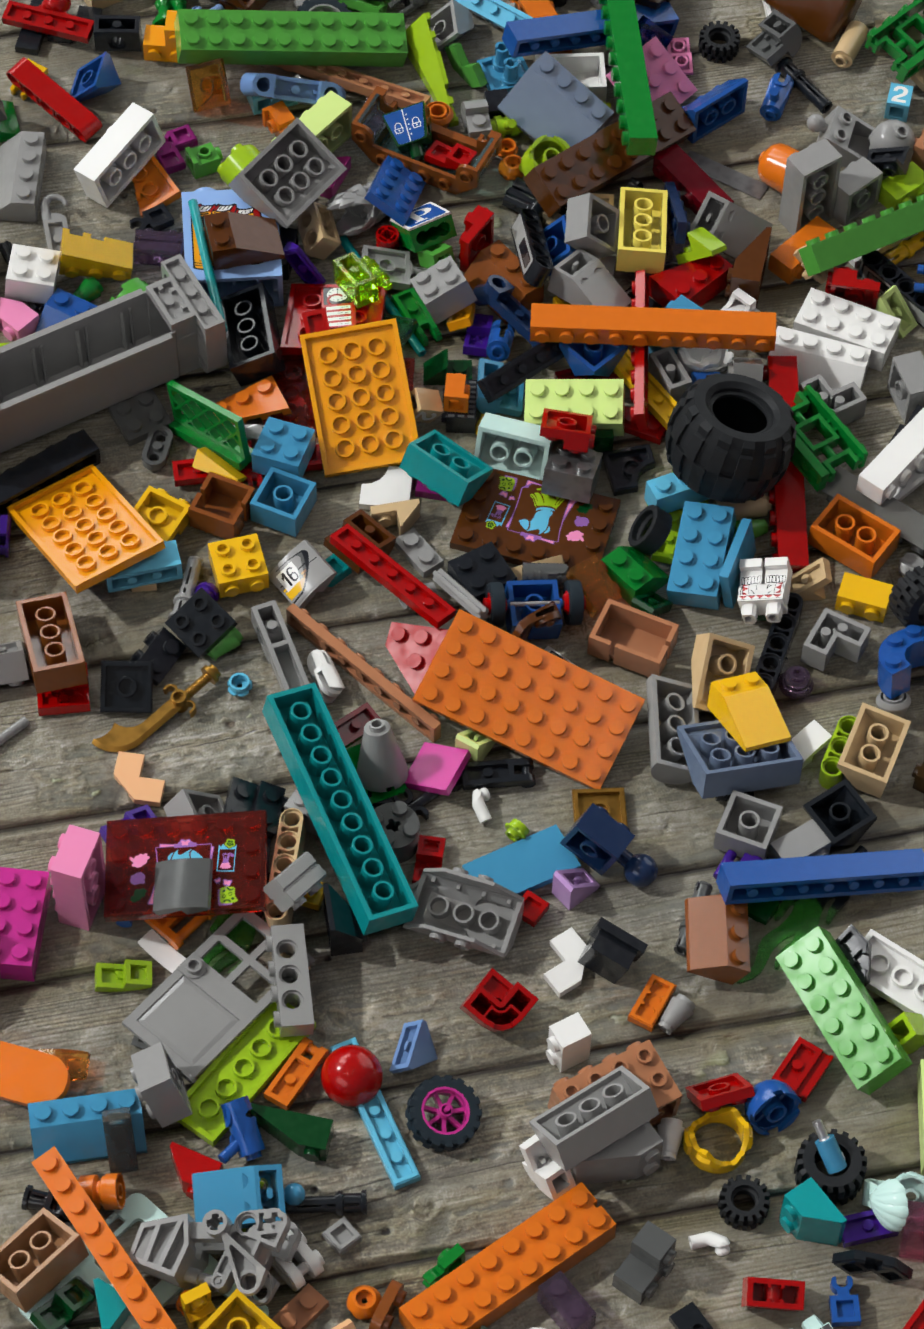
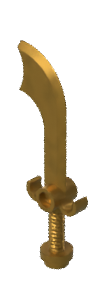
M213 664L205 665L201 669L203 675L185 691L178 689L174 684L166 685L163 688L164 694L167 695L168 692L173 691L171 698L144 722L134 727H123L114 722L112 729L106 735L93 739L92 744L108 752L128 751L143 743L177 712L183 713L188 707H192L189 713L191 718L194 717L197 713L196 705L189 699L209 682L216 684L221 676L219 670Z

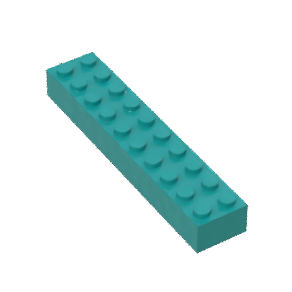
M316 683L267 695L262 710L263 715L363 935L365 936L413 921L419 905Z

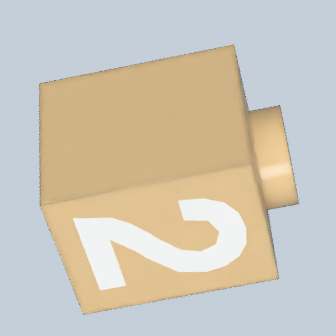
M416 387L410 391L415 422L431 423L444 413L439 390Z

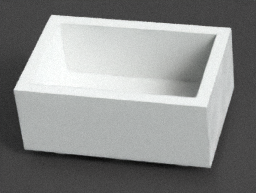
M604 52L550 54L601 101L606 102L607 81ZM536 54V55H535V61H536L542 54Z

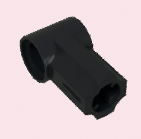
M509 187L503 198L502 205L519 213L523 208L530 209L540 217L542 222L544 210L536 198Z

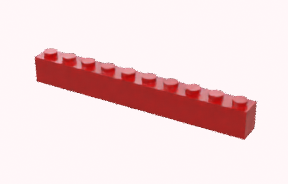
M767 356L766 365L763 367V380H766V385L779 393L790 407L796 405L793 401L796 392L799 391L797 356ZM790 461L784 476L768 492L769 503L773 504V511L769 512V525L774 526V532L770 534V546L775 547V553H772L771 557H788L793 571L792 574L809 565L804 476Z

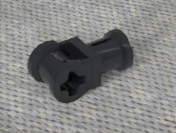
M32 1185L26 1187L22 1199V1210L27 1211L30 1208L40 1211L44 1207L67 1226L72 1225L50 1190L49 1192L37 1190Z

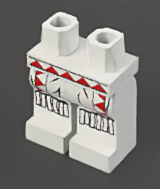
M788 557L765 558V565L762 558L740 559L739 568L741 574L737 602L744 623L755 624L758 615H765L766 620L770 623L780 622L782 614H787L788 612L787 604L793 573Z

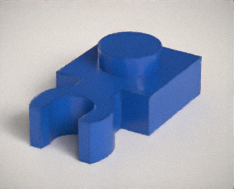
M836 1276L832 1277L830 1288L835 1295L829 1296L828 1300L831 1326H860L861 1314L858 1294L850 1295L853 1286L852 1277L847 1276L845 1287H840L837 1284Z

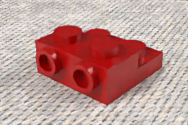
M480 205L473 212H469L464 219L465 231L459 239L460 270L466 272L481 250L493 243L494 212Z
M834 267L833 272L828 271L826 293L876 310L881 282H875L869 278L857 279L858 270H852L849 267Z
M544 408L540 436L551 441L564 440L563 449L571 453H587L588 449H593L597 425L592 424V415Z

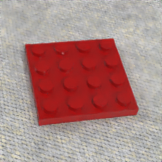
M291 283L280 345L283 354L303 355L299 335L306 334L301 313L322 308L321 288H351L353 285ZM354 285L356 325L382 321L387 295L386 285ZM333 294V295H330V296L327 298V303L332 306L333 304H331V303L329 302V299H330L332 296H341V297H342L343 295H341V294Z

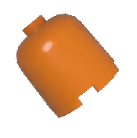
M777 143L763 151L758 159V175L761 181L782 194L787 158L791 154L799 152V150L782 143Z

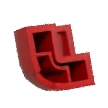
M491 968L465 999L460 1009L480 1026L490 1031L503 1032L512 1029L522 1021L539 999L519 982L513 985L495 969Z

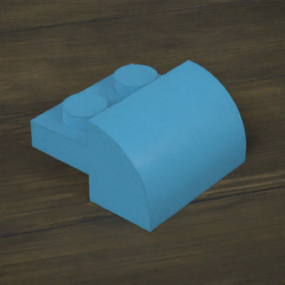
M480 358L477 381L497 370L504 363ZM524 383L491 403L487 402L477 384V409L482 414L486 412L495 415L500 413L520 417L523 412Z

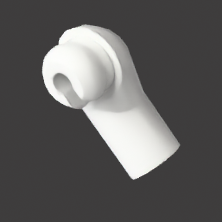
M485 787L480 790L475 789L472 792V807L480 824L492 819L485 804V801H488L491 796L489 790Z

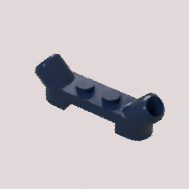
M490 275L485 284L474 287L473 292L477 298V301L474 302L476 305H490L532 347L540 343L530 341L531 313L511 295L515 287L508 280L499 275Z

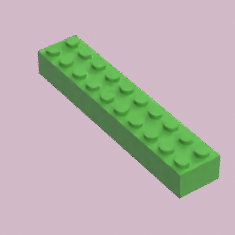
M178 9L174 21L178 64L403 67L408 55L404 13Z

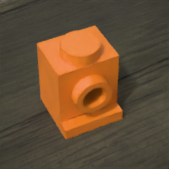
M283 101L262 109L264 127H268L269 131L272 134L275 133L276 136L295 120V117Z
M447 373L444 391V411L468 413L470 385L466 384V374Z

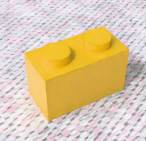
M844 572L834 610L841 611L847 615L852 614L863 617L869 621L883 623L890 603L889 595L892 593L891 589L894 585Z

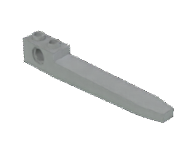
M276 600L251 607V623L268 664L272 666L281 691L310 684Z

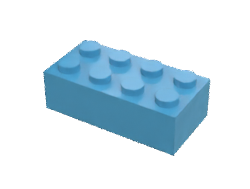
M691 501L684 502L666 590L668 600L673 604L719 610L722 595L719 574L733 540L736 525L734 507Z

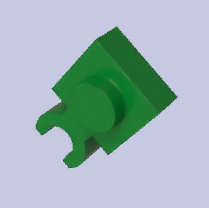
M458 1243L451 1249L446 1248L437 1258V1265L429 1269L422 1276L424 1279L422 1284L428 1288L465 1263L466 1251Z

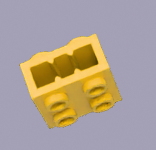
M257 533L208 543L209 560L220 598L234 597L238 594L251 591L258 592L269 588V573Z

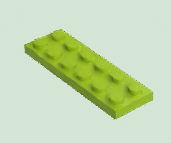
M273 1002L211 1063L187 1091L193 1114L177 1122L212 1147L229 1130V1127H225L221 1105L248 1095L249 1101L252 1103L284 1066L302 1039L309 1037V1035L280 1037L279 1028H274L273 1011H277V1002ZM285 1004L288 1008L295 1009L291 1004Z

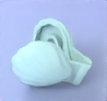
M910 1171L886 1181L867 1178L864 1180L862 1205L872 1208L879 1223L886 1230L900 1232L906 1223L924 1220V1176ZM913 1192L916 1195V1199L910 1200L906 1194Z

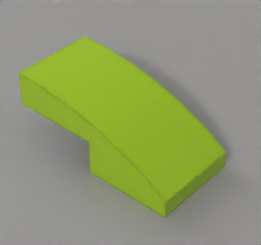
M125 959L124 964L96 962L95 992H125L152 987V961Z

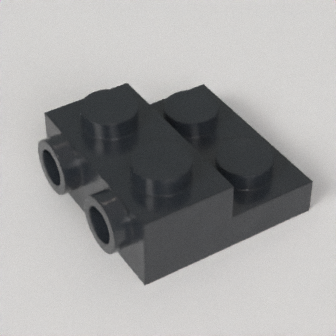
M233 776L229 784L221 823L223 820H226L272 840L278 831L280 813L285 810L284 805L289 799L284 796L286 789L262 780L257 785Z

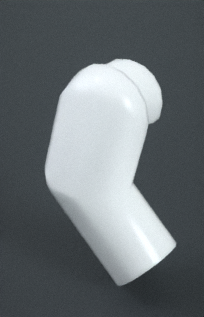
M708 1231L688 1236L689 1245L692 1250L711 1246L715 1247V1253L718 1256L730 1253V1241L723 1235Z

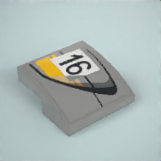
M303 540L274 567L269 574V579L291 604L294 603L301 609L307 606L316 592H323L337 572L308 540Z

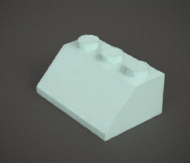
M486 412L478 426L474 456L494 469L543 481L544 468L555 441L540 436L541 425Z

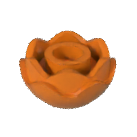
M515 154L505 156L499 163V174L505 180H515L517 177H524L523 173L519 170L522 157Z
M357 1286L348 1295L347 1309L356 1319L368 1320L373 1317L382 1296L372 1286Z

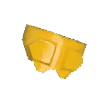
M722 1106L718 1111L707 1112L704 1116L693 1121L691 1126L684 1130L683 1149L699 1169L713 1174L728 1173L736 1169L745 1159L747 1151L753 1145V1129L750 1123L741 1116L742 1113L738 1109L731 1106ZM710 1123H721L731 1127L741 1140L740 1152L732 1161L715 1159L709 1151L698 1146L695 1137L697 1130Z

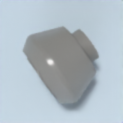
M881 691L876 697V705L881 710L903 718L911 705V698L905 692L891 700Z

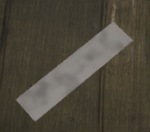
M689 150L687 153L709 177L759 200L769 187L758 180L694 151Z

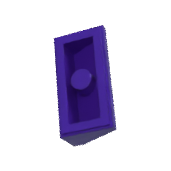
M291 241L287 242L283 248L285 259L305 284H324L326 282L325 278L300 246Z

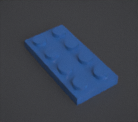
M388 155L379 168L364 199L401 226H404L426 182L423 181L418 173L411 172L404 167L399 159Z

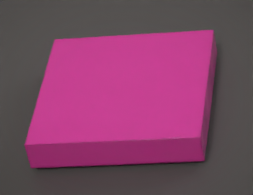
M424 742L408 770L409 775L405 785L409 789L449 796L471 757L469 750Z

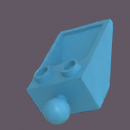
M282 1164L253 1165L192 1174L195 1222H202L205 1214L214 1209L224 1212L233 1223L237 1215L248 1210L279 1208L282 1212L286 1213L285 1202L289 1205L297 1206L305 1199V1190L300 1184L291 1183L283 1188ZM261 1180L266 1183V1189H260ZM277 1216L275 1221H281V1219ZM246 1219L243 1221L241 1228L252 1227L256 1224L255 1219Z

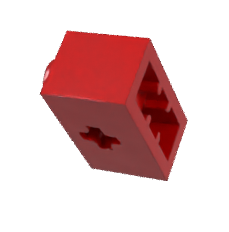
M745 1277L743 1278L741 1307L804 1311L805 1281Z

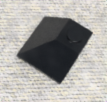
M323 883V909L331 956L363 952V942L368 941L367 935H363L351 907L329 883Z

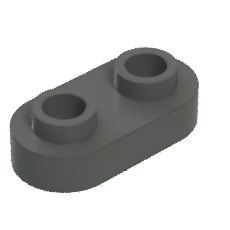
M156 426L148 433L142 452V463L148 470H160L167 463L173 445V433L168 427Z

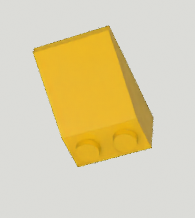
M756 671L710 683L707 708L745 752L791 741V735L771 690Z
M236 1289L199 1329L282 1328Z

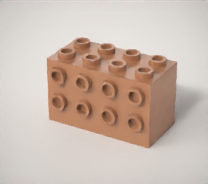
M647 1040L643 1043L640 1041L632 1043L621 1054L612 1053L606 1056L602 1063L594 1067L588 1065L578 1071V1075L570 1079L564 1077L553 1084L554 1087H552L547 1107L548 1109L554 1107L621 1065L651 1088L659 1111V1115L649 1121L652 1126L661 1123L662 1118L675 1116L683 1095L651 1041Z

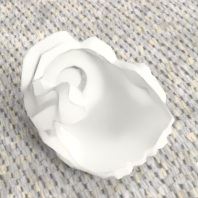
M680 347L677 351V357L689 376L691 372L721 373L727 370V363H732V357H734V354L728 352V349H689Z

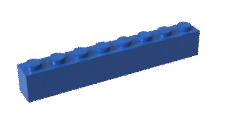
M665 1L661 3L660 8L657 10L639 4L635 5L641 40L652 39L655 36L657 38L674 36L679 18L670 2ZM600 9L506 22L502 40L512 58L543 54L545 51L551 53L606 45V37L608 35H604L603 27L605 20L601 19Z
M922 848L722 862L716 883L725 905L924 890V852Z

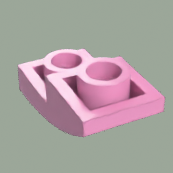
M689 37L666 38V50L686 75H693Z

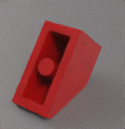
M175 1142L170 1144L171 1159L182 1190L187 1197L193 1200L192 1174L223 1170V1163Z

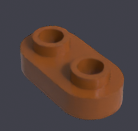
M394 1279L390 1282L371 1319L369 1329L391 1328L394 1321L392 1314L396 1306H402L407 1292L403 1290V1283Z

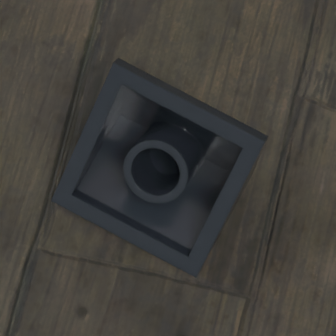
M844 779L803 805V809L816 822L834 847L855 845L877 820V816L847 779Z

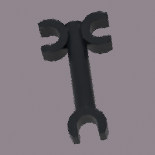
M461 779L456 782L451 792H457L462 788ZM406 788L404 795L407 800L403 802L414 810L417 815H421L425 820H428V810L423 806L441 794L425 792L413 800L412 791ZM396 795L393 797V802L402 801Z

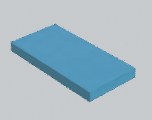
M557 824L525 839L516 841L462 865V869L468 871V875L478 877L481 874L491 877L495 883L523 896L527 890L532 892L552 883L553 874L556 870L581 868V864L572 852L560 844L564 836Z

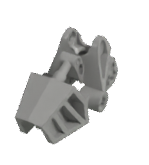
M279 1208L244 1211L237 1215L234 1223L224 1212L214 1209L205 1214L202 1222H195L188 1213L142 1222L129 1257L138 1270L184 1290L192 1289L194 1285L207 1282L208 1286L213 1287L220 1294H227L235 1282L237 1289L256 1306H264L272 1300L280 1286V1283L269 1273L275 1257L291 1263L301 1241L302 1234L297 1225L290 1221L288 1215ZM278 1216L281 1221H275L276 1217ZM248 1218L255 1219L256 1224L250 1227L248 1232H243L241 1228L243 1221ZM289 1230H291L294 1235H290L289 1240L286 1241L285 1238ZM209 1254H222L213 1275L203 1273L208 1266ZM265 1286L267 1288L265 1298L255 1300L253 1295L257 1294Z

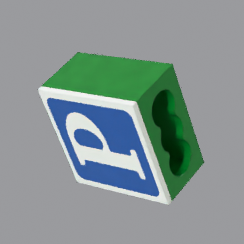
M428 202L414 208L404 226L390 218L391 226H394L399 231V244L415 253L457 236L451 212L433 202Z

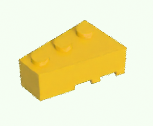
M62 229L60 275L70 278L78 276H93L96 279H101L102 277L113 278L117 281L131 279L133 243L107 237L104 238V241L92 239L89 233L84 232L83 236L70 234V229Z

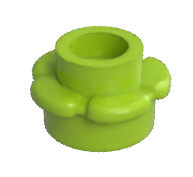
M514 818L510 823L505 824L507 829L505 834L513 842L525 839L529 833V829L518 819Z

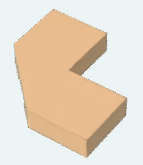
M119 751L114 769L115 780L125 789L134 804H148V806L161 807L165 780L141 777L145 762L144 754Z

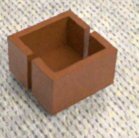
M209 472L200 487V492L196 494L188 508L190 526L224 539L239 537L245 526L244 521L247 522L250 517V502L255 495V488Z

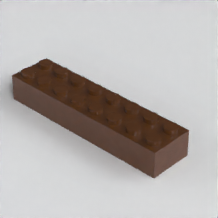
M671 91L652 101L658 135L656 155L675 143L677 145L681 144L697 129ZM618 120L537 165L523 180L550 218L567 208L569 198L600 190L654 159V155H627L626 146H622L621 143L623 129H619Z

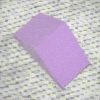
M584 868L556 870L553 874L552 894L569 911L600 887V884Z

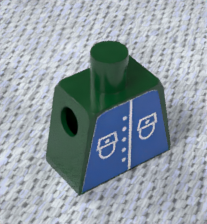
M421 101L382 115L397 148L402 153L410 151L411 158L414 160L424 159L423 147L433 143L430 110L426 103Z

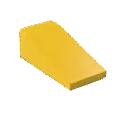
M207 447L197 449L192 465L193 468L208 474L213 472L238 482L246 480L244 474Z

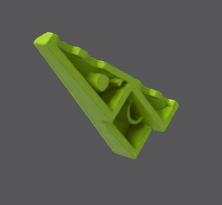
M426 12L406 29L407 56L434 102L441 101L452 108L454 116L449 127L459 126V119L452 105L454 104L453 97L449 96L447 91L449 82L441 53L435 41L436 34L430 28L431 15L430 12Z

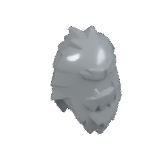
M373 181L363 186L356 184L346 189L345 192L337 193L328 200L327 210L345 208L344 215L336 223L339 236L360 234L379 223L386 216L384 212L364 199Z

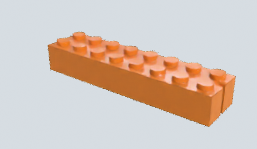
M581 1182L399 1307V1322L405 1329H480L482 1325L488 1327L614 1239L617 1224L601 1205L597 1207V1199Z

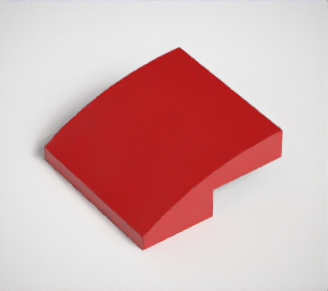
M86 662L85 665H86L87 680H88V668H87V662ZM89 681L88 684L37 694L39 716L90 712Z

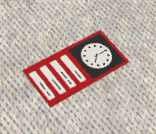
M354 282L341 283L353 285L351 288H321V306L326 310L330 328L356 325ZM341 294L342 296H332L329 299V302L333 304L332 306L327 303V298L330 295Z

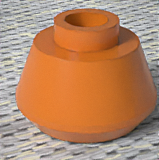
M441 101L429 103L427 106L430 110L431 122L447 128L454 116L452 108Z

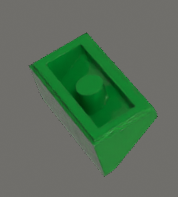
M2 100L7 120L0 122V142H5L18 134L20 128L13 102Z

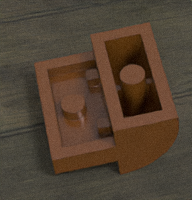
M360 509L343 520L342 527L348 523L388 556L394 548L396 537L365 511ZM330 535L324 538L323 545L357 574L364 571L329 543Z

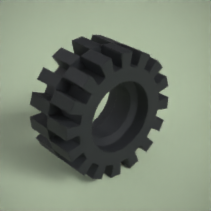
M713 21L709 22V26L704 25L700 31L699 53H702L701 56L703 58L707 56V60L710 62L712 59H715L714 63H718V60H721L722 63H726V59L729 61L733 60V57H736L737 52H739V30L737 28L734 29L735 26L733 24L728 26L726 21H724V24H720V21H716V24ZM714 40H722V41H725L726 43H725V44H716V43H714V42H712V41H714Z
M737 1175L735 1181L733 1178H730L727 1184L724 1183L720 1191L718 1209H720L719 1214L721 1218L725 1217L724 1222L727 1225L732 1222V1228L737 1229L738 1225L742 1226V1231H747L748 1226L751 1229H755L757 1223L761 1225L764 1222L770 1206L769 1191L766 1192L767 1186L765 1184L759 1185L760 1179L755 1178L754 1181H751V1175H746V1179H742V1175ZM740 1194L749 1195L753 1198L755 1206L749 1211L739 1210L733 1203L734 1198Z

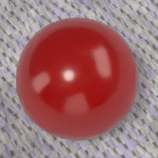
M345 1045L337 1048L326 1058L321 1070V1082L325 1093L332 1101L345 1107H357L359 1104L364 1105L371 1101L379 1092L383 1081L382 1066L378 1058L370 1050L359 1045Z

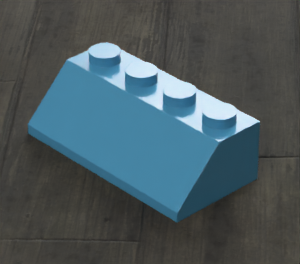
M135 1088L28 1103L34 1159H37L54 1146L67 1164L148 1153L142 1104Z

